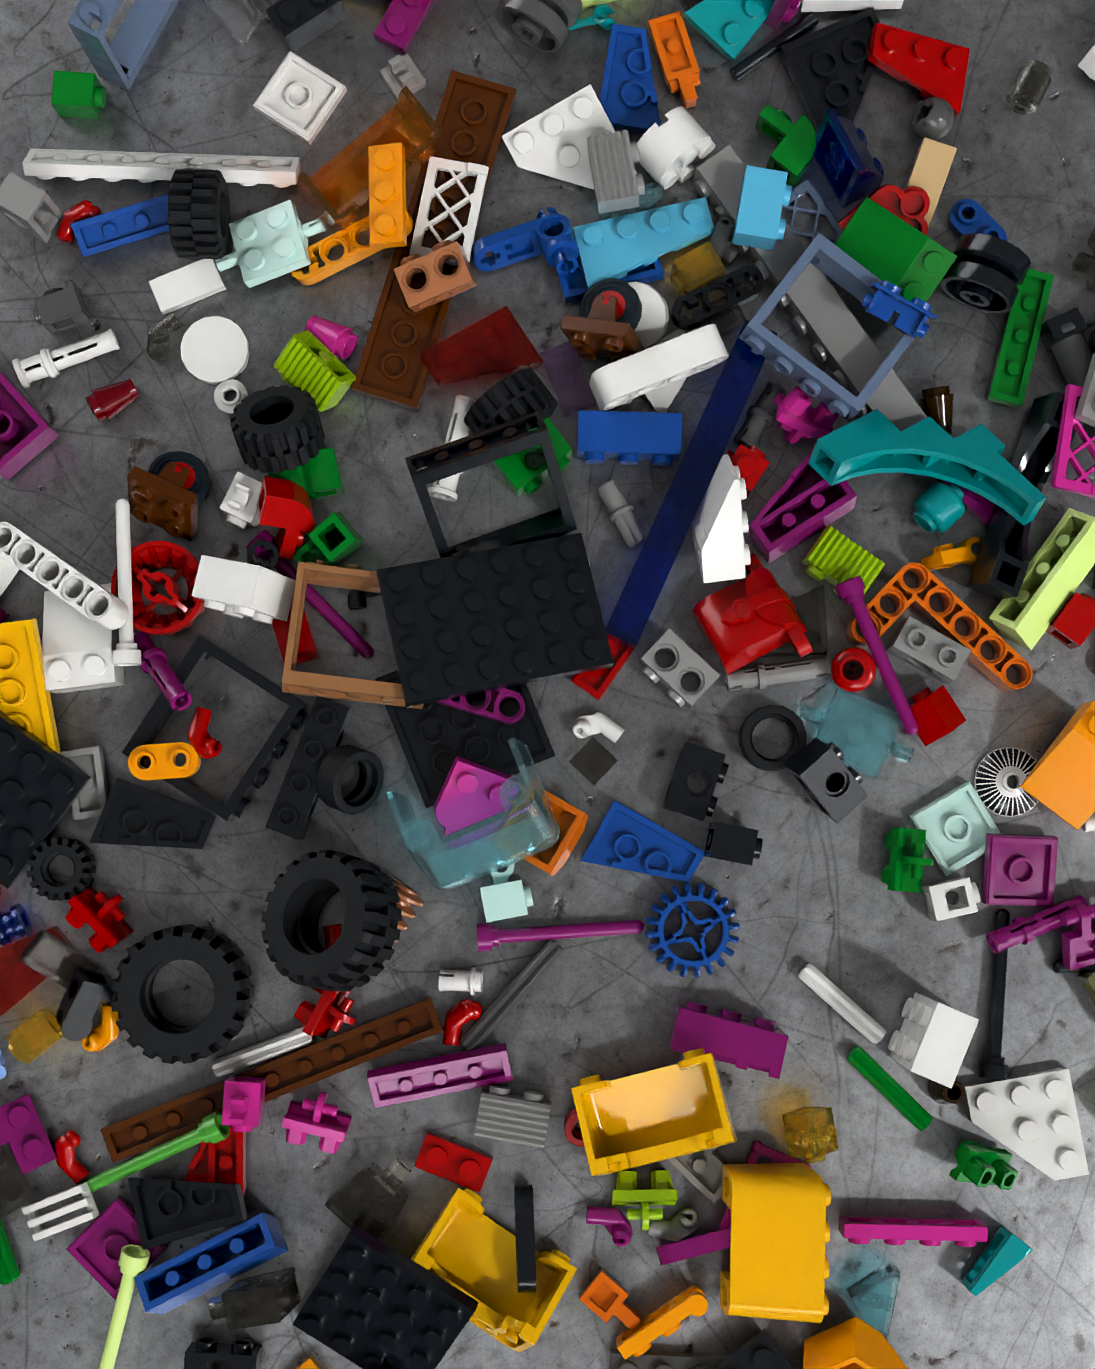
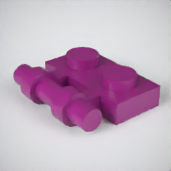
M1083 903L1074 905L1069 911L1060 913V921L1063 926L1074 924L1073 931L1062 933L1063 965L1070 971L1095 964V925L1091 926V919H1095V904L1088 906Z

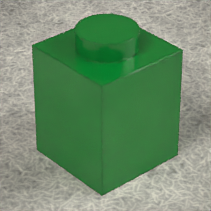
M54 70L51 104L60 117L100 120L101 108L106 106L107 93L106 88L101 85L95 73Z

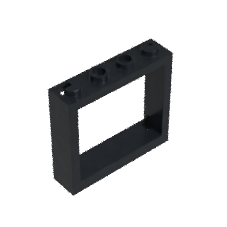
M540 411L405 458L440 558L559 537L577 530L550 434ZM540 445L559 508L448 547L426 485Z
M199 635L175 671L187 691L210 656H213L289 705L225 805L184 778L163 779L224 820L233 821L235 817L240 819L244 811L248 810L251 804L248 797L255 787L260 789L268 779L270 771L267 768L273 759L279 760L287 750L289 742L286 739L293 729L298 731L304 724L303 721L308 715L305 712L308 704L291 693L282 692L280 686ZM162 692L122 751L127 757L136 747L153 744L175 711ZM148 756L142 757L140 765L146 769L149 768L151 759Z

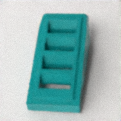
M1000 1226L962 1279V1284L970 1293L977 1296L1023 1260L1033 1249L1007 1228Z

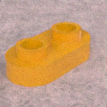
M184 742L141 745L136 747L128 758L130 772L141 780L187 778L194 775L201 765V757L196 753L193 746ZM183 753L186 756V763L179 767L175 762V758L178 754ZM144 756H148L151 759V765L147 769H143L140 765V760Z

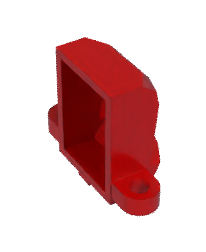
M755 553L750 554V565H745V569L749 574L748 577L705 597L696 604L692 611L696 622L727 674L738 670L788 641L800 658L813 652L812 646L804 634L807 630L794 610L796 609L787 592L780 587L772 572L763 567Z

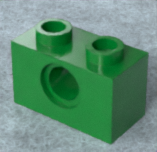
M547 417L544 419V422L550 434L560 472H562L571 464L569 459L572 457L573 449ZM540 445L493 461L495 468L518 497L524 492L527 496L534 493L544 484L542 479L548 475L545 460L539 467H530L525 462L526 457L531 453H539L543 456Z

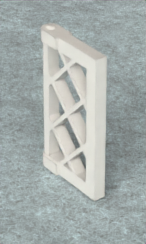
M430 156L409 255L419 254L421 257L433 252L432 248L422 247L425 231L430 229L439 243L442 242L433 226L450 216L459 230L443 241L451 240L452 242L463 235L464 242L462 247L468 262H470L489 167ZM438 170L449 172L452 179L436 189L435 182ZM466 176L477 177L474 192L470 195L460 182ZM457 183L466 198L449 208L440 193ZM434 197H437L446 211L429 221L428 215L431 201ZM470 202L471 208L466 226L462 227L453 213ZM449 259L445 262L449 265L458 266L456 259Z

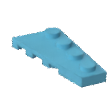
M706 197L573 227V235L579 248V259L587 290L593 284L604 279H621L627 276V272L643 264L646 267L658 261V257L670 251L677 252L712 235L714 231Z

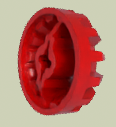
M149 541L131 549L133 628L153 636H171L184 628H190L199 614H203L205 601L191 596L200 563L185 548L168 541ZM117 565L111 580V593L118 597ZM160 568H171L177 572L173 577H170L163 572L153 571ZM181 576L185 578L188 586L186 601L180 597V587L177 583ZM151 580L158 584L160 583L164 585V588L167 590V593L170 594L173 597V599L167 597L166 595L159 594V591L156 589V586L153 583H151ZM141 589L145 597L152 601L148 607H146L142 600ZM157 605L163 607L172 606L177 609L176 612L167 615L152 612Z

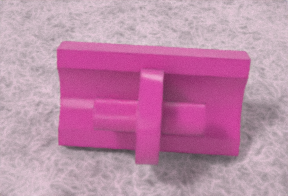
M796 386L787 396L779 392L773 399L774 404L778 406L776 420L779 421L778 427L785 430L784 440L786 442L795 444L800 438L809 440L811 436L819 439L833 432L832 426L839 414L835 413L833 415L828 410V406L822 401L816 409L810 407L812 398L805 394L799 386Z
M321 1091L317 1101L304 1098L303 1103L291 1101L288 1111L284 1115L282 1127L286 1128V1141L288 1143L296 1145L305 1144L308 1134L320 1137L318 1148L321 1151L335 1154L340 1143H344L352 1116L339 1113V1106L327 1104L328 1093Z

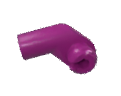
M587 1206L586 1224L604 1225L613 1237L612 1241L617 1246L623 1247L631 1242L633 1235L632 1225L621 1210L612 1207Z

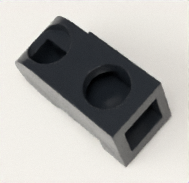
M77 967L56 1013L57 1023L66 1039L78 1041L90 1034L93 1027L92 1018L101 1000L111 1002L116 992L111 991L112 979L109 975Z

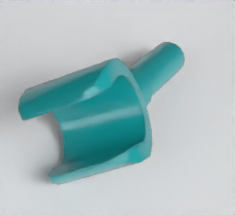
M599 4L594 9L592 15L577 19L575 24L568 29L570 31L598 24L604 30L609 31L612 28V24H617V22L612 18L606 17L614 14L615 11L608 5Z

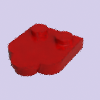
M885 184L868 196V198L927 236L928 224L924 216L929 210L930 199L924 189L917 186L901 189L892 184ZM860 204L837 222L842 231Z

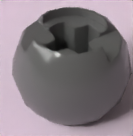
M938 96L921 100L915 106L911 115L912 129L922 139L926 137L937 140L945 137L950 132L954 123L953 108L947 100Z

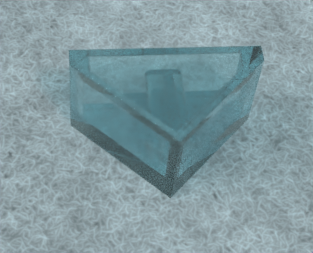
M886 1262L846 1289L867 1324L882 1333L886 1340H888L901 1271L897 1266L890 1262Z

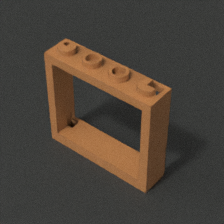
M317 560L316 563L298 562L282 676V692L405 707L401 684L296 671L307 584L380 593L377 569L376 572L362 570L360 566L354 564H343L341 567L328 566L326 562ZM423 704L409 706L408 708L422 709Z

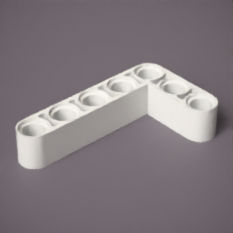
M0 522V596L17 572L22 570L87 618L110 630H116L126 623L129 610L122 600L25 532L8 522Z

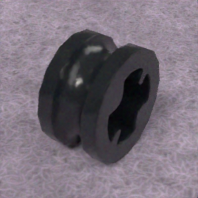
M260 540L249 547L246 557L248 564L259 565L271 570L278 562L279 553L273 543ZM258 546H262L264 551L270 549L272 552V558H268L271 562L267 566H264L261 561L255 563L253 559V554H257L254 550Z

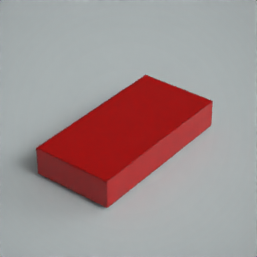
M610 624L606 629V634L614 662L613 666L575 674L570 681L598 701L638 645V643Z

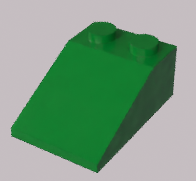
M865 196L834 243L880 280L884 279L901 288L902 290L899 294L909 301H912L915 296L927 302L957 258V255L867 196Z

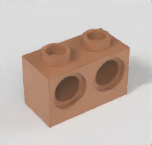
M451 240L442 241L432 247L433 252L421 257L419 254L410 255L400 261L401 266L393 269L407 305L414 312H418L478 286L464 249L457 241L453 243ZM449 259H456L458 261L457 271L452 275H444L442 270L444 263ZM417 273H425V285L420 289H413L411 285L413 276Z

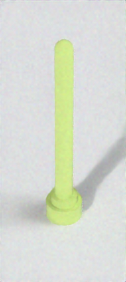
M125 1245L121 1249L118 1264L123 1275L99 1369H114L136 1283L134 1277L142 1274V1271L147 1268L150 1251L148 1249L143 1250L142 1246Z

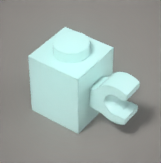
M511 856L507 857L508 868L504 872H499L495 869L494 860H489L488 870L492 875L494 884L480 887L486 923L528 915L527 907L534 906L530 885L523 886L522 879L508 881L515 868V863Z

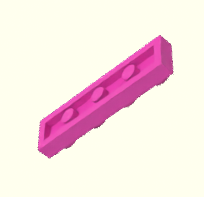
M839 1216L838 1230L844 1238H848V1242L853 1244H869L870 1239H884V1243L889 1245H904L905 1240H919V1244L926 1246H939L941 1241H955L957 1246L975 1247L976 1242H988V1227L979 1219Z

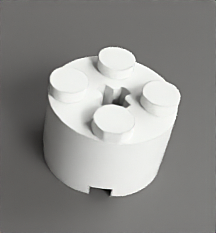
M682 106L666 113L664 116L668 121L661 126H658L655 122L637 143L639 163L664 190L671 187L677 180L682 184L691 178L696 170L694 165L699 159L707 157L716 146L711 137Z

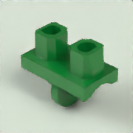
M892 827V832L884 835V847L887 851H890L889 865H885L882 869L881 882L888 885L887 890L922 893L924 865L933 866V859L924 858L926 830Z
M965 1140L960 1143L955 1151L958 1165L951 1170L949 1176L955 1181L974 1183L977 1187L986 1188L988 1185H997L1000 1189L1010 1190L1018 1175V1171L1009 1164L1012 1154L1006 1149L985 1147L976 1141Z

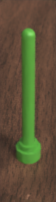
M216 1111L205 1116L202 1122L198 1124V1128L81 1181L77 1185L87 1182L90 1191L94 1192L200 1142L218 1143L229 1137V1126L222 1125V1113Z

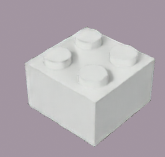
M202 555L191 596L204 600L203 607L223 612L224 615L243 619L244 616L251 617V620L272 625L273 619L287 621L296 581L259 565Z

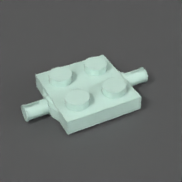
M291 200L262 210L229 224L233 239V252L224 255L222 259H215L216 266L220 272H223L238 265L241 269L243 281L249 288L311 264L307 250L308 237L326 231L325 223L322 217L302 224L299 220L296 206Z

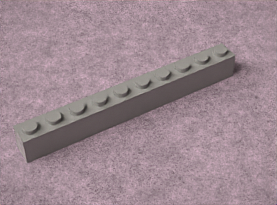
M730 144L696 167L693 185L701 198L706 197L714 207L713 214L717 221L720 217H726L734 222L735 227L746 166ZM787 223L783 240L777 239L773 250L735 244L742 254H748L753 261L752 266L761 271L764 280L769 283L773 291L806 250ZM809 263L779 301L778 305L781 308H787L793 317L791 321L797 332L802 336L806 335L813 344L811 349L815 357L821 363L826 362L833 372L831 374L832 379L857 397L885 358L823 272ZM893 369L890 370L857 414L859 417H862L878 409L900 431L927 418Z

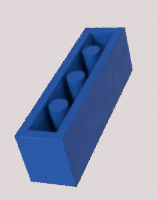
M262 1212L134 1277L145 1312L164 1314L289 1251L277 1217Z

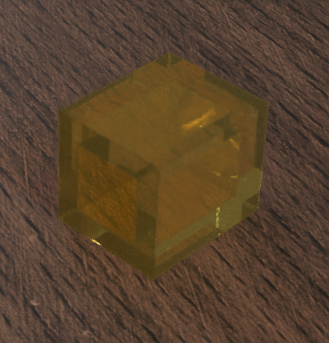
M707 241L673 261L670 279L678 293L684 292V294H687L723 277L726 268L711 243Z
M48 1006L38 1010L5 1038L10 1043L8 1048L11 1054L18 1061H24L28 1065L42 1057L65 1037L57 1023L56 1015Z

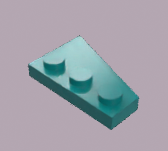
M703 0L681 16L729 61H732L767 18L775 0Z

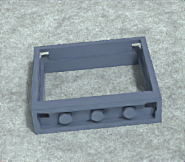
M79 0L67 23L98 75L129 91L179 0H135L110 46L104 34L123 0ZM94 19L101 22L97 31L91 28ZM122 68L128 70L127 74L124 73Z
M818 233L747 324L739 338L752 348V353L761 354L770 361L778 373L783 376H789L800 384V388L805 394L810 397H817L828 406V410L833 415L838 413L850 422L859 413L914 338L896 328L903 336L856 397L762 325L809 263L813 264L861 302L867 292L874 295L876 289L870 286L871 283L881 284L882 280L822 234ZM894 311L888 323L893 326L899 313Z

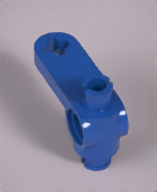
M547 207L549 215H546L544 209L538 212L535 220L480 238L473 244L471 256L479 270L493 271L542 254L547 263L555 267L559 274L567 275L566 266L569 267L570 273L574 272L578 267L577 257L579 255V248L573 236L569 219L562 214H558L555 208ZM492 251V255L486 257V252Z

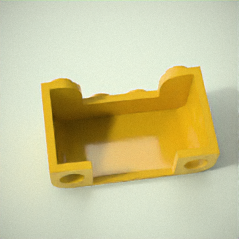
M806 1163L722 1164V1201L731 1210L730 1274L728 1271H720L719 1307L726 1315L821 1323L824 1315H827L829 1311L828 1297L824 1292L825 1279H828L830 1272L829 1262L825 1256V1243H828L830 1240V1226L826 1220V1206H829L831 1203L829 1185L824 1184L821 1176Z

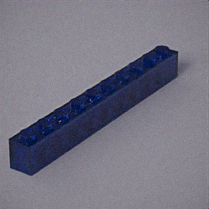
M747 319L741 328L605 629L609 640L629 647L633 651L765 362V357L761 354L752 353V348L739 338L750 322Z

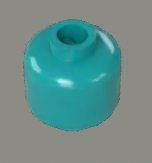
M933 482L914 500L913 509L915 512L912 514L913 518L928 533H933L934 531L944 533L965 513V506L962 501L964 494L953 483L946 485L942 482Z

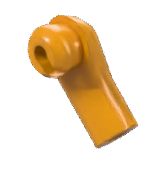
M111 1003L101 1005V1023L94 1027L87 1037L82 1039V1046L86 1051H101L118 1037L119 1028L116 1021H119L118 1011L112 1012Z

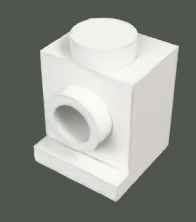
M959 877L922 885L929 920L941 921L978 912L976 903H980V895L976 883H971L970 877ZM949 891H953L956 895V899L952 904H948L945 897Z

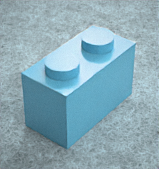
M746 166L732 244L773 250L776 240H783L786 219L780 218L782 206L788 207L792 190L791 185H786L788 172Z

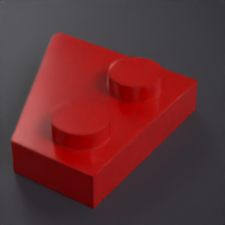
M228 1125L230 1130L228 1138L215 1144L201 1142L197 1153L193 1156L188 1167L189 1170L184 1180L240 1183L244 1198L246 1196V1132L232 1131V1125Z

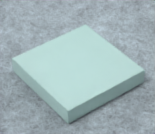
M970 781L961 784L908 816L915 829L926 830L925 846L943 876H948L985 854L986 833L1001 834Z

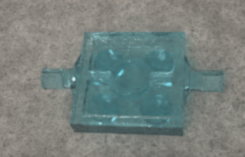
M840 688L836 689L831 704L824 712L809 707L804 704L802 710L813 714L814 717L800 712L799 718L818 725L817 738L827 745L832 742L842 751L845 756L842 762L846 767L851 766L857 772L877 779L884 761L890 755L909 763L912 757L899 751L909 755L914 753V749L895 742L896 731L901 722L897 712Z

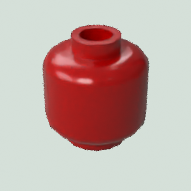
M849 647L836 654L831 663L830 672L833 681L839 688L848 692H858L871 685L877 668L872 655L868 651L859 647ZM852 662L857 663L854 667L848 666ZM860 665L861 671L857 674L856 669ZM847 669L852 670L854 675H850Z

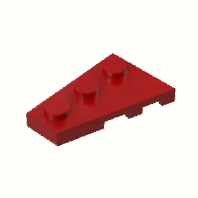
M882 23L875 24L871 31L867 60L899 82L905 80L920 90L919 95L925 99L938 96L947 100L953 108L954 117L960 114L970 49Z

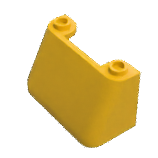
M704 1048L683 1053L684 1060L679 1061L678 1064L611 1081H601L600 1075H594L580 1079V1086L571 1088L591 1176L610 1174L737 1142L712 1053L705 1054Z
M458 1188L410 1259L478 1301L477 1308L469 1321L506 1347L522 1352L534 1346L577 1268L571 1265L570 1258L559 1250L552 1249L551 1252L543 1251L542 1253L535 1250L536 1292L518 1293L516 1236L483 1214L485 1209L481 1205L482 1198L469 1189H464L463 1191Z

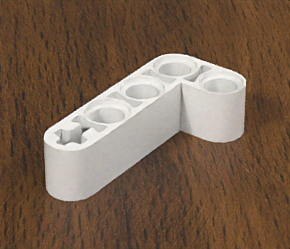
M710 324L597 369L592 373L589 385L600 411H621L631 404L633 398L714 367L728 359L729 355L716 325Z

